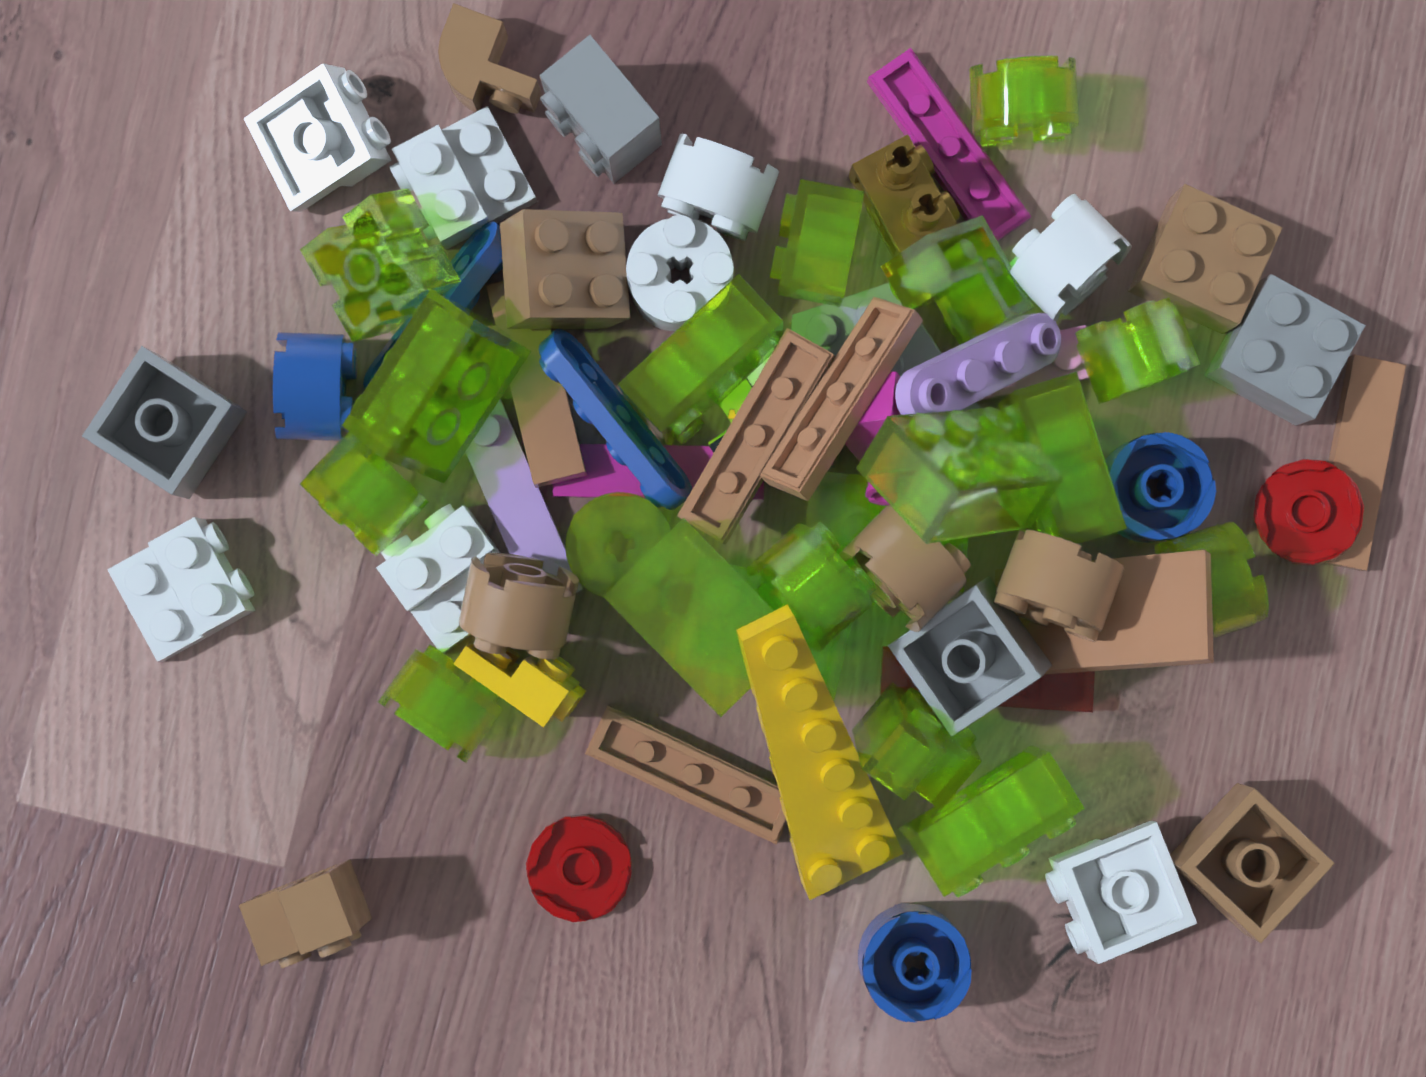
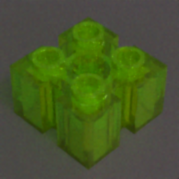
M409 188L371 194L342 217L346 225L327 228L300 249L320 286L332 284L340 297L332 307L352 342L390 333L418 313L415 306L433 302L461 282L440 244L428 246L423 238L422 231L430 225Z

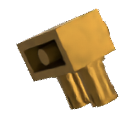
M909 135L853 163L848 175L897 267L951 239L959 228L956 220L960 219L958 208L951 195L947 191L940 193L931 177V174L935 173V169L927 151L922 145L915 147Z

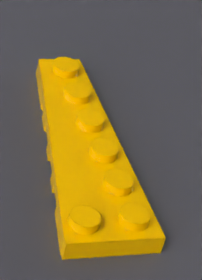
M787 604L736 631L751 690L756 699V709L770 754L769 759L777 781L783 814L787 820L791 835L790 841L800 880L809 900H812L904 853L796 618Z

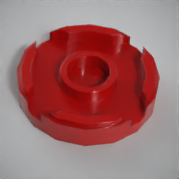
M1302 459L1282 465L1266 479L1256 495L1254 520L1260 538L1273 554L1292 564L1315 566L1333 561L1352 547L1362 530L1364 504L1358 486L1344 471L1326 461Z
M587 814L564 816L547 825L532 843L526 862L531 892L537 903L551 915L570 922L596 919L611 912L625 896L632 875L631 852L622 834L606 820Z

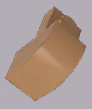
M453 3L440 37L438 49L440 66L453 94L465 107L473 112L481 109L487 95L490 96L489 102L504 111L517 114L520 108L534 113L542 95L537 79L498 65L508 40L503 21Z

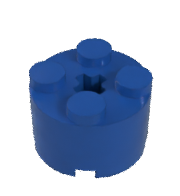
M278 332L276 340L281 346H286V352L275 351L273 413L282 414V419H285V427H275L276 438L283 440L343 441L345 432H355L356 401H353V397L346 396L347 380L357 379V348H354V343H346L344 334Z
M1164 432L1140 436L1119 446L1104 460L1096 478L1095 506L1106 523L1115 532L1129 540L1154 543L1181 537L1200 526L1213 507L1216 496V484L1208 464L1210 462L1198 445L1181 435ZM1157 478L1159 481L1156 488L1163 495L1152 499L1149 496L1151 489L1146 486V482Z
M900 903L877 915L862 935L858 950V965L862 979L874 1002L891 1017L903 1022L936 1020L951 1013L966 996L971 984L972 972L967 944L948 918L937 910L920 904ZM921 952L920 956L925 962L924 967L919 970L912 966L906 972L907 967L903 961L908 954L917 956Z

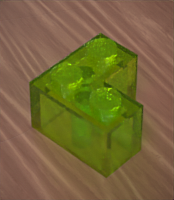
M800 179L797 195L786 193L778 236L789 239L787 248L776 246L770 278L780 280L777 295L837 307L841 306L845 295L865 191Z
M983 215L928 234L881 266L889 281L893 295L901 302L902 306L917 310L931 303H937L944 316L947 329L955 336L959 345L1034 308L1027 293L1011 275L1012 266Z
M891 682L852 729L861 769L903 800H906L915 791L941 810L981 764L982 761L974 744L977 738L967 727L951 737L919 691L910 687L905 692Z

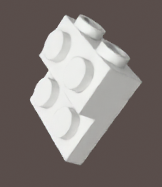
M322 64L244 118L290 211L302 212L338 187H352L391 161L385 148L391 142L389 133L377 118L369 117L362 103V100L367 97L366 88L361 79L350 70L346 71L342 67Z
M488 106L442 130L439 125H436L392 148L398 162L389 166L403 194L414 191L422 208L413 213L428 241L438 236L446 250L468 239L487 222L494 221L499 223L538 202Z
M448 504L433 513L424 522L429 528L428 531L413 542L408 535H405L391 543L381 552L386 561L376 567L407 611H411L441 654L446 653L471 635L459 625L471 559L477 556L483 564L485 554L500 553L470 509L464 505L455 511L452 505Z
M193 517L148 542L149 547L107 569L157 662L166 661L255 611L249 598L254 596L249 580L239 568L233 571L224 554L225 551L229 550L225 536L214 522L208 524L206 519Z
M1148 821L1104 840L1094 839L1048 858L1053 871L1045 874L1050 892L1058 904L1066 901L1073 921L1065 924L1070 942L1077 954L1086 952L1088 958L1097 964L1197 924L1159 826L1155 821Z

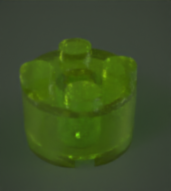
M1028 56L996 60L997 71L983 74L982 64L969 68L972 134L980 136L981 147L1011 145L1012 139H1016L1018 135L1033 134V143L1060 142L1065 140V136L1072 134V128L1079 126L1075 58L1069 57L1061 67L1058 64V56Z
M1169 297L1157 302L1152 300L1123 312L1127 322L1123 323L1122 318L1107 323L1102 321L1075 333L1078 340L1076 348L1099 405L1120 398V395L1127 392L1139 391L1201 365L1177 304L1172 305Z
M352 429L308 472L306 478L300 483L319 502L318 505L341 526L345 524L354 532L353 535L375 556H378L383 549H386L429 503L412 484L405 480L393 466Z
M608 493L589 501L573 516L566 536V557L572 573L578 577L579 582L588 591L610 600H634L651 593L667 576L674 559V538L665 516L649 500L631 493ZM622 533L627 541H635V549L627 551L628 560L624 562H619L615 554H607V546L614 543V535Z
M817 522L809 528L802 523H797L748 565L747 572L750 577L757 573L761 574L764 582L757 589L774 611L788 604L801 631L806 629L815 637L808 645L816 651H821L871 607L869 596L877 588L863 569L857 565H853L850 568L836 552L840 548V544L825 525Z
M1234 522L1212 525L1155 545V554L1206 550L1211 554L1213 639L1253 626L1268 617L1269 601L1263 574L1253 577L1247 560L1255 558L1256 555L1249 540Z
M429 644L423 653L415 649L380 697L378 703L389 709L392 703L396 701L400 706L395 711V715L448 751L455 742L462 747L457 757L467 763L502 713L503 709L496 704L500 697L474 678H471L469 683L454 674L453 672L457 667L453 664L455 661Z

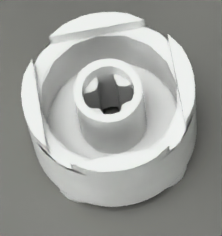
M680 134L658 196L663 199L661 207L667 209V212L674 216L684 215L698 220L700 214L713 219L711 225L717 227L716 231L742 241L746 240L748 232L757 233L779 171L767 164L763 174L760 172L761 169L752 166L754 157L700 137L696 138L692 147L693 143L687 134Z
M1076 194L1067 197L1051 215L1055 221L1042 233L1035 228L1017 243L1012 250L1016 257L1007 267L1010 271L1009 277L1053 321H1058L1061 313L1066 316L1088 298L1108 278L1105 275L1108 270L1105 265L1108 261L1112 259L1119 265L1132 248V245L1087 200H1081Z
M676 215L654 223L644 230L634 242L626 265L628 286L636 309L653 326L672 332L700 330L713 323L722 314L729 302L734 270L732 256L724 239L709 225L684 215ZM686 267L690 269V283L686 284L682 280H678L674 284L670 283L671 269L676 268L680 271Z

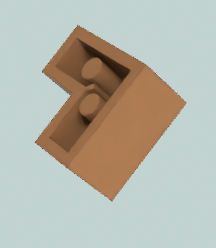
M350 859L254 896L239 904L261 966L278 960L280 967L285 968L311 957V951L316 949L320 958L334 954L351 946V941L360 938L362 935L359 929L372 919Z

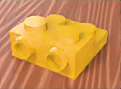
M474 643L465 646L453 663L543 728L555 718L563 722L566 717H569L586 693V690L579 686L580 682L571 676L575 668L561 657L548 660L531 655L519 665L516 661L520 656L510 647H507V652L504 654H492L475 648Z

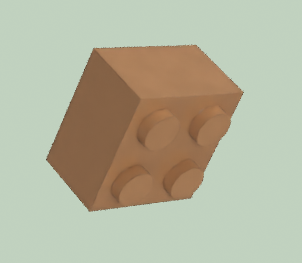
M1184 184L1169 198L1128 292L1224 334L1241 323L1283 227Z
M522 209L500 223L507 329H607L630 319L623 213Z
M1236 783L1170 854L1176 871L1243 934L1259 943H1262L1335 864L1260 792L1253 787Z

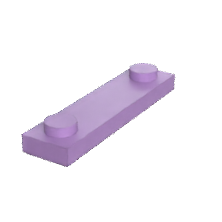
M494 398L451 417L509 554L544 561L542 570L556 576L559 566L577 576L540 488H535L528 460L501 398ZM580 580L578 582L577 592L583 590Z

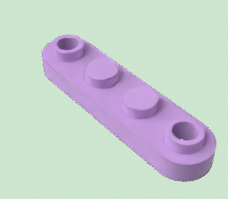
M1046 313L1024 314L907 370L900 377L895 392L896 404L900 414L911 423H935L1048 366L1057 358L1061 347V333L1056 321H1053Z

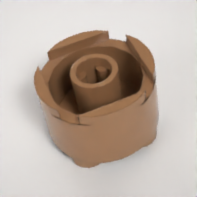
M906 503L901 509L888 505L839 553V557L842 563L852 558L857 567L850 575L878 606L892 618L902 611L911 618L905 627L911 631L919 632L966 585L967 581L964 573L971 567V564L958 548L950 543H946L943 546L928 531L932 526L931 522L916 506Z
M1019 530L998 584L994 603L1017 612L1016 616L1032 623L1047 627L1049 622L1065 627L1064 631L1069 634L1096 642L1099 632L1104 627L1125 567L1116 560L1101 553H1098L1095 562H1091L1093 556L1082 551L1081 545L1033 530H1026L1025 533Z
M487 553L482 564L477 556H475L470 562L459 625L464 631L475 637L474 647L481 651L492 654H504L507 652V647L527 650V653L537 658L557 659L559 658L561 647L566 643L579 582L578 577L560 566L558 567L557 576L542 570L544 561L531 557L505 553Z

